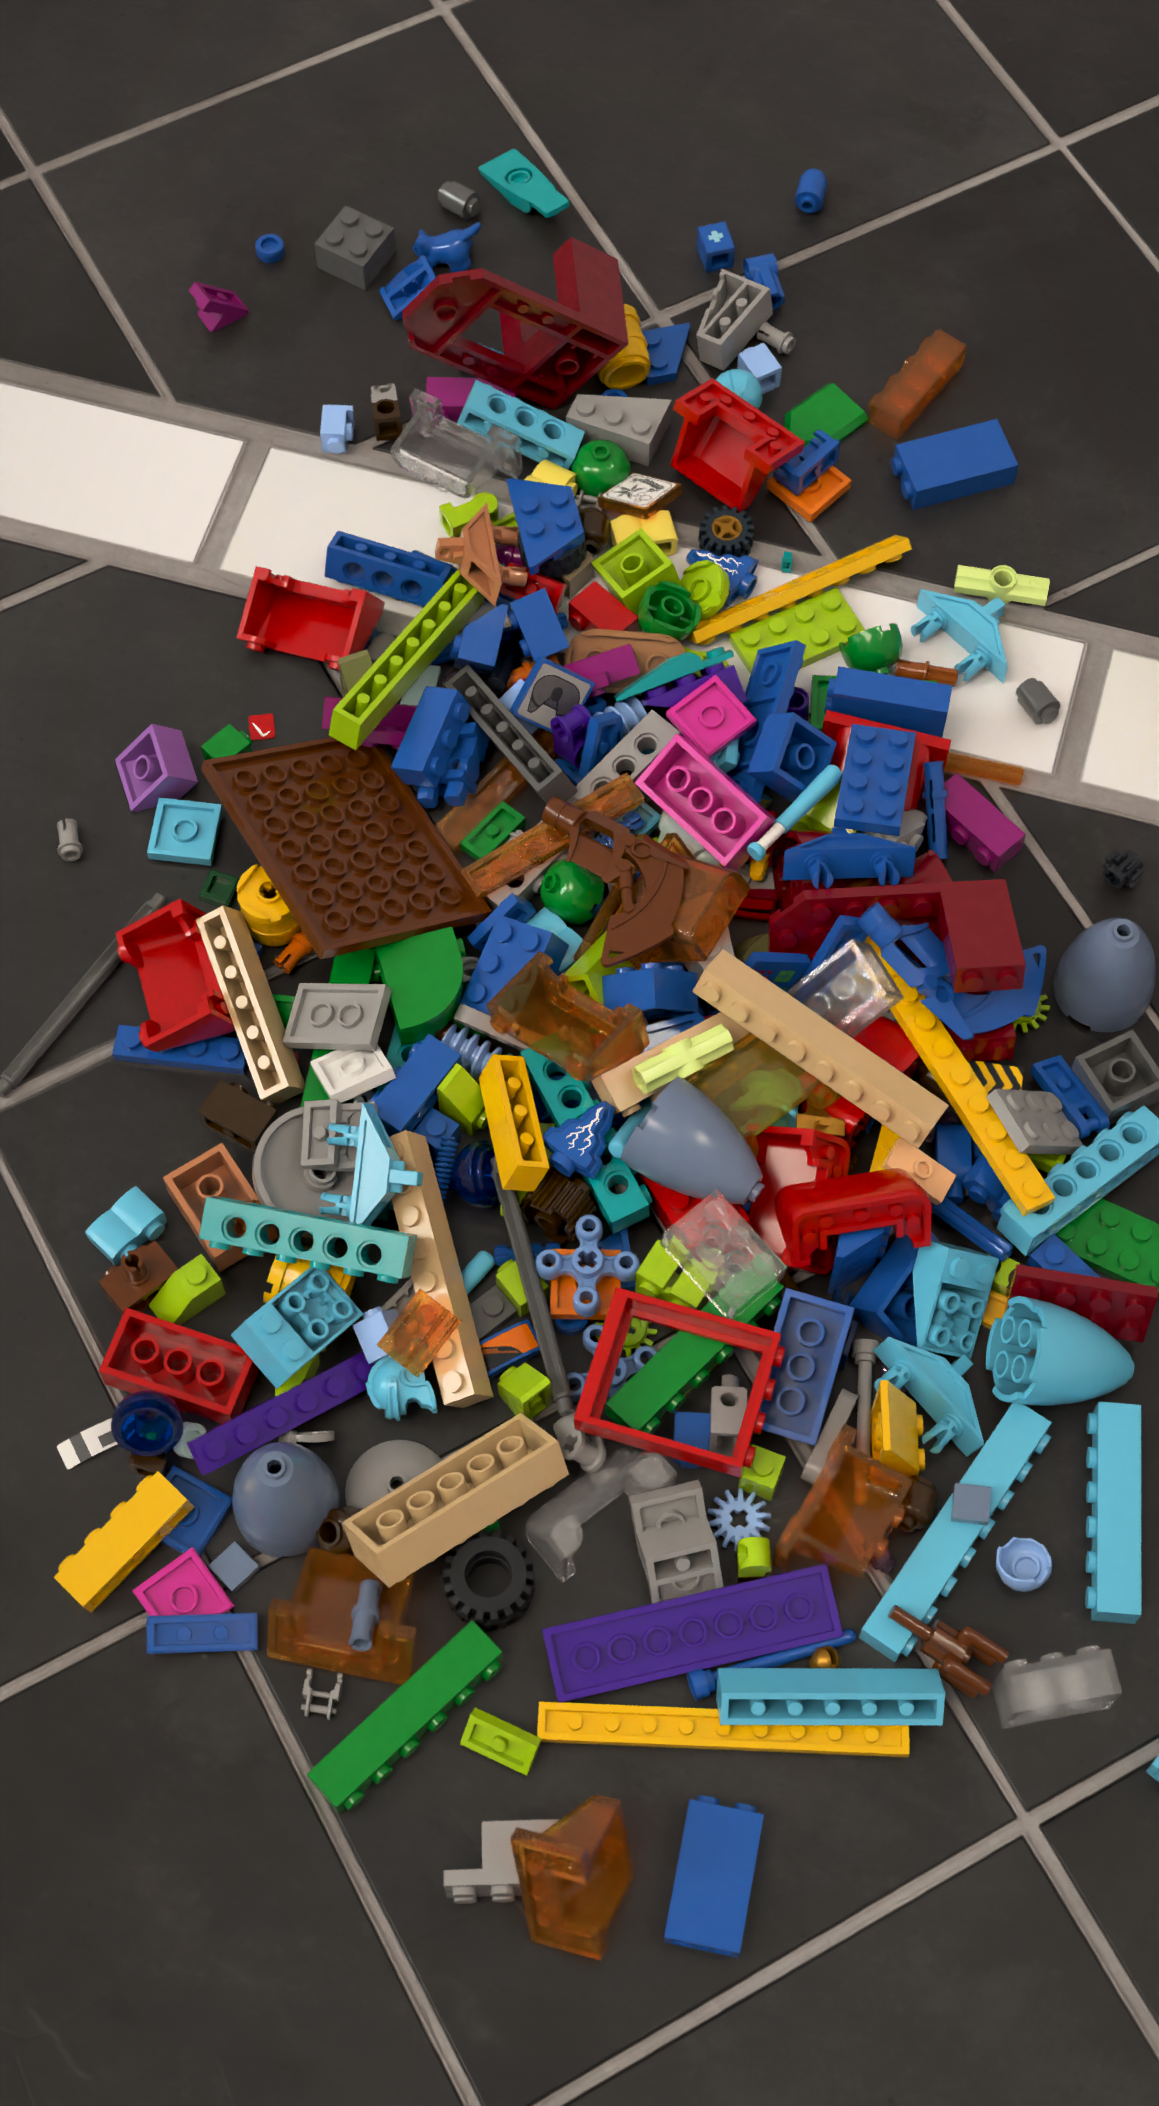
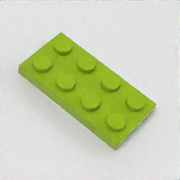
M836 587L729 634V642L751 675L759 649L798 640L806 645L801 666L803 668L839 652V643L841 641L848 645L847 638L864 631L865 628Z

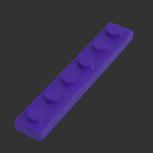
M361 1351L187 1442V1445L201 1475H206L363 1392L367 1389L366 1382H368L369 1373L375 1363L368 1364L364 1352Z

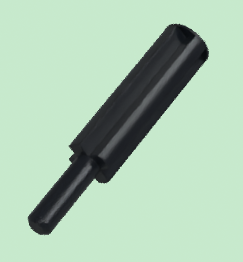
M520 632L513 633L510 641L506 640L499 653L495 667L487 682L488 688L494 693H502L506 688L521 651L518 648Z

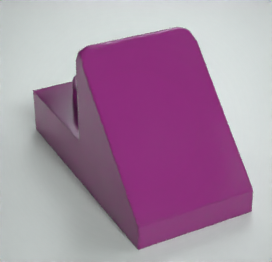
M194 282L189 289V292L196 300V305L200 308L197 313L198 317L211 332L217 331L246 316L249 312V309L234 291L199 282Z

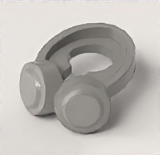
M291 1429L280 1435L278 1442L295 1444L296 1442H329L335 1440V1431L297 1432Z

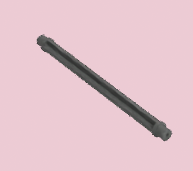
M155 893L150 901H146L127 923V926L163 908L167 903L166 898L159 893ZM117 937L0 1074L1 1097L4 1098L11 1089L17 1087L34 1066L35 1062L46 1052L85 1005L90 996L97 991L122 961L117 952V946H119Z
M493 1157L490 1160L493 1169L491 1175L503 1209V1216L547 1377L551 1382L553 1403L557 1404L560 1416H567L575 1412L572 1402L574 1396L573 1392H571L565 1367L561 1359V1352L543 1287L540 1283V1276L536 1271L535 1258L522 1211L519 1207L516 1190L502 1189L496 1157Z

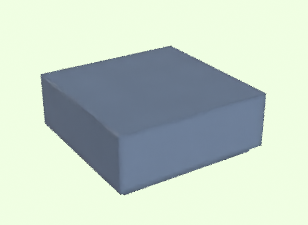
M955 1483L953 1486L951 1521L987 1526L989 1523L991 1487Z
M235 1541L208 1565L213 1574L233 1594L260 1570L253 1559Z

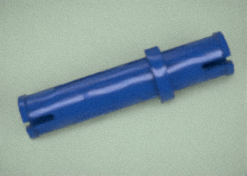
M932 761L923 763L925 791L922 792V798L926 799L928 851L933 849L940 859L949 858L945 797H948V790H944V761Z

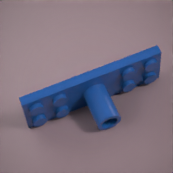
M798 640L758 650L745 692L748 701L742 703L757 719V723L739 737L738 752L740 757L738 764L726 774L759 804L765 785L749 775L747 771L767 715L787 712L790 699L795 691V681L798 671L803 664V654L806 645Z

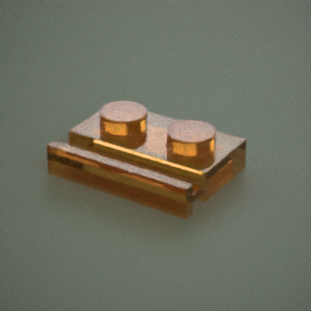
M419 1289L378 1342L377 1346L414 1376L419 1377L460 1324L461 1320L425 1291Z

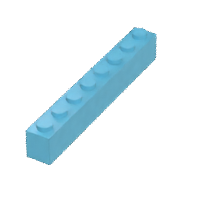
M1011 1404L959 1482L961 1484L991 1487L988 1525L951 1521L952 1493L863 1626L858 1638L893 1662L897 1661L901 1653L906 1657L909 1656L919 1638L888 1617L890 1610L896 1604L923 1623L930 1624L938 1611V1608L933 1606L940 1594L947 1598L958 1580L953 1577V1574L959 1565L966 1569L977 1550L972 1548V1545L978 1536L985 1540L996 1523L991 1519L993 1513L997 1508L1004 1511L1015 1494L1009 1489L1016 1479L1022 1483L1033 1466L1028 1460L1034 1451L1041 1454L1051 1439L1047 1431L1052 1422L1024 1404Z

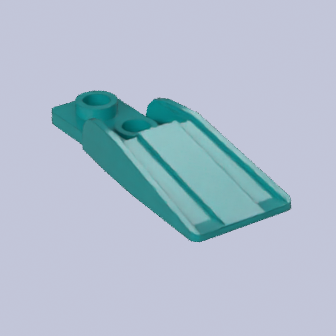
M511 149L478 168L479 172L513 206L523 212H530L532 206L543 216L549 218L569 207L568 199L560 194L541 171L516 149Z
M721 646L706 652L707 658L703 660L691 652L666 659L615 694L614 699L616 702L730 659L734 657L733 651H725L724 647Z

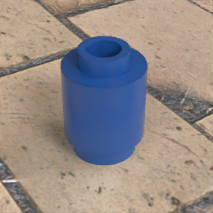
M808 169L799 179L795 205L803 212L814 213L822 208L827 188L826 176L822 171Z

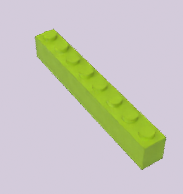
M459 568L333 709L329 736L356 750L481 607L485 597L459 573Z

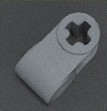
M575 1412L562 1416L554 1423L553 1429L564 1459L575 1460L588 1473L597 1471L604 1463L607 1454L603 1438L575 1430L573 1420Z

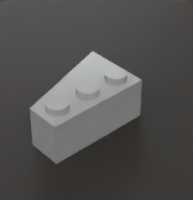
M577 394L566 416V423H570L585 431L581 444L584 445L598 439L610 440L624 450L628 460L649 467L671 423L672 400Z

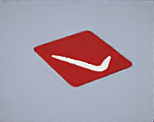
M273 714L252 715L248 717L251 740L275 738Z

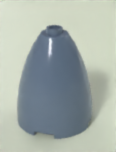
M1122 917L1101 920L1082 931L1062 955L1054 974L1053 992L1062 1012L1067 1017L1070 1015L1076 1021L1089 1026L1090 1030L1095 1032H1116L1135 1024L1147 1010L1155 987L1156 962L1148 936L1138 924Z
M679 1076L676 1077L652 1103L653 1108L648 1112L641 1125L636 1126L623 1149L620 1159L644 1177L687 1196L723 1204L744 1205L748 1200L754 1203L765 1185L760 1183L763 1174L746 1140L733 1122L711 1099L689 1081L683 1080Z
M290 1442L267 1444L250 1454L240 1467L233 1486L232 1507L239 1531L253 1548L275 1558L296 1556L306 1552L310 1553L319 1548L320 1545L317 1541L316 1532L323 1520L327 1518L329 1511L332 1508L340 1507L341 1504L339 1488L329 1467L313 1451Z

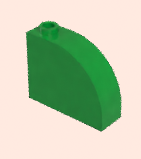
M448 927L415 935L406 940L376 946V962L382 982L392 990L389 1006L401 1045L423 1040L428 1034L432 1036L445 1027L455 1015L463 996L462 958L466 957L462 938L456 939L453 928Z

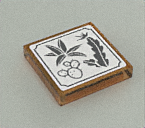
M632 472L623 482L612 486L597 497L598 507L647 520L682 494V484Z

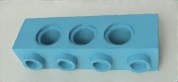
M478 380L475 381L457 421V424L539 463L546 459L565 469H569L574 461L585 431L570 423L553 417L543 410L532 407L518 398L509 396Z

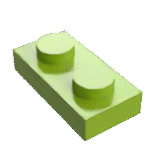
M475 1707L469 1716L460 1744L527 1776L532 1768L542 1739Z

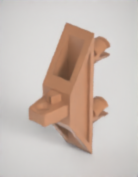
M487 502L462 529L460 537L437 539L435 547L436 560L458 564L459 573L494 606H496L502 584L525 587L527 582L526 567H502L498 562L495 543L517 547L518 527L493 525L490 521Z

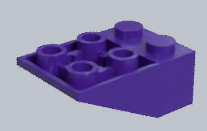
M720 662L701 669V675L696 677L694 674H690L671 681L672 686L666 688L664 685L642 692L644 698L639 701L642 706L670 709L715 674L741 703L748 700L735 666H724V663Z

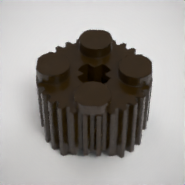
M549 1167L534 1192L528 1191L519 1206L523 1218L527 1222L533 1218L534 1222L538 1223L545 1230L542 1235L548 1241L558 1242L560 1246L566 1240L568 1242L578 1240L575 1226L580 1217L589 1214L596 1216L599 1211L598 1206L588 1196L591 1193V1188L580 1179H574L571 1182L567 1177L564 1178L554 1167Z

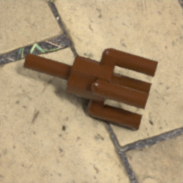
M896 1604L888 1614L890 1619L922 1639L919 1651L935 1660L932 1669L939 1670L941 1679L972 1699L976 1697L978 1692L983 1696L988 1694L992 1683L966 1667L965 1664L971 1655L989 1667L995 1661L1003 1664L1009 1655L1008 1650L971 1626H965L961 1631L954 1630L937 1619L930 1627Z

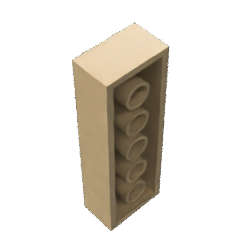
M519 1413L346 1519L342 1524L354 1556L390 1588L421 1567L433 1562L437 1557L456 1545L465 1542L483 1528L495 1523L510 1511L524 1505L529 1499L545 1489L554 1486L558 1481L568 1476L569 1473L558 1440L525 1415Z

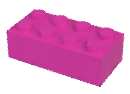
M677 733L635 782L640 789L723 866L736 872L750 857L747 851L748 845L759 841L773 827L776 820L698 747Z

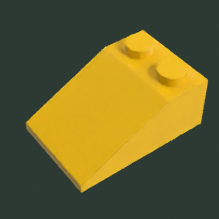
M880 1380L871 1409L873 1482H899L902 1479H909L913 1475L918 1476L919 1470L925 1469L924 1449H918V1436L923 1435V1416L916 1415V1403L888 1380Z

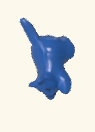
M477 222L464 230L453 229L437 236H429L424 230L420 229L419 236L412 247L413 252L419 257L424 255L432 268L438 264H448L451 273L466 271L471 266V259L469 258L470 249L473 246L471 237L478 234L482 225Z

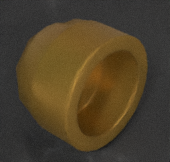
M832 1646L819 1647L812 1654L809 1668H839L840 1655Z

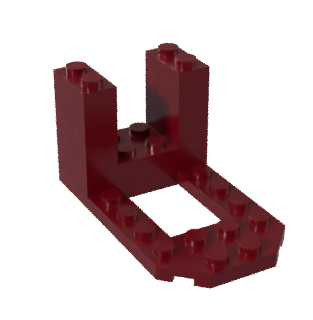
M570 237L553 254L558 302L483 268L440 274L402 310L410 349L555 410L629 344L618 259ZM489 307L500 313L504 355L460 336Z
M1005 879L803 890L793 898L794 903L784 911L778 909L769 916L768 952L808 954L811 962L839 915L860 917L874 903L879 902L894 919L935 916L933 933L944 944L954 993L964 992L972 995H985L989 991L1023 989L1026 963ZM916 955L910 956L922 968H926ZM858 959L852 961L834 992H849L841 982L859 964ZM804 973L797 980V982L793 985L791 989L795 990ZM941 1021L967 1062L971 1060H1013L1016 1040L1013 1022L990 1032L973 1035L975 1038L971 1040H963Z

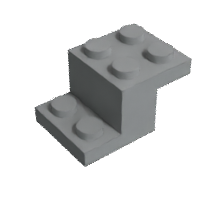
M699 1480L629 1496L638 1554L648 1580L651 1603L723 1587L717 1543L706 1517L703 1492Z
M558 1819L482 1821V1869L444 1870V1888L447 1898L454 1897V1903L458 1904L476 1903L477 1897L492 1896V1902L506 1903L515 1901V1896L523 1895L522 1849H529V1854L544 1855L552 1853V1848H559Z

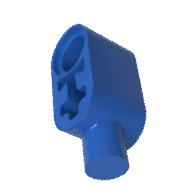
M936 1124L934 1129V1160L956 1175L945 1197L953 1203L959 1204L964 1201V1185L962 1181L972 1168L971 1135L964 1125Z

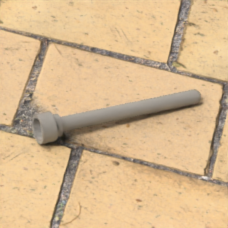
M873 1339L853 1340L851 1356L855 1358V1364L858 1365L857 1395L859 1397L857 1399L855 1503L859 1507H866L869 1504L872 1365H875L876 1359L879 1358L872 1350L880 1344L879 1341Z

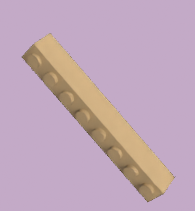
M724 949L705 968L692 991L916 1148L921 1146L949 1106Z
M404 1130L389 1138L400 1161H405V1170L423 1172L422 1186L403 1185L402 1193L396 1192L391 1200L399 1231L417 1235L410 1274L443 1404L465 1408L494 1396L426 1136Z

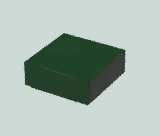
M211 869L198 895L199 901L217 907L226 906L231 908L237 895V884L240 878Z

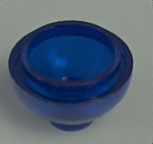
M478 1140L469 1143L459 1152L455 1162L451 1163L454 1167H446L452 1169L453 1172H444L452 1176L451 1178H445L450 1180V1183H445L449 1186L448 1189L456 1190L465 1202L477 1208H491L499 1199L494 1179L491 1175L493 1169L490 1160L495 1157L493 1145L489 1141Z
M154 1390L138 1391L125 1397L117 1405L111 1420V1431L115 1441L126 1451L140 1456H156L168 1452L178 1444L184 1429L182 1412L177 1403L167 1395Z

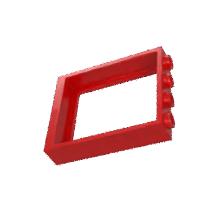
M616 1287L574 1415V1428L578 1431L741 1478L744 1467L751 1468L754 1460L756 1447L751 1446L754 1433L761 1435L766 1413L761 1412L763 1401H771L776 1383V1380L770 1379L773 1367L780 1368L786 1347L780 1346L781 1333ZM632 1318L762 1354L732 1457L601 1420Z

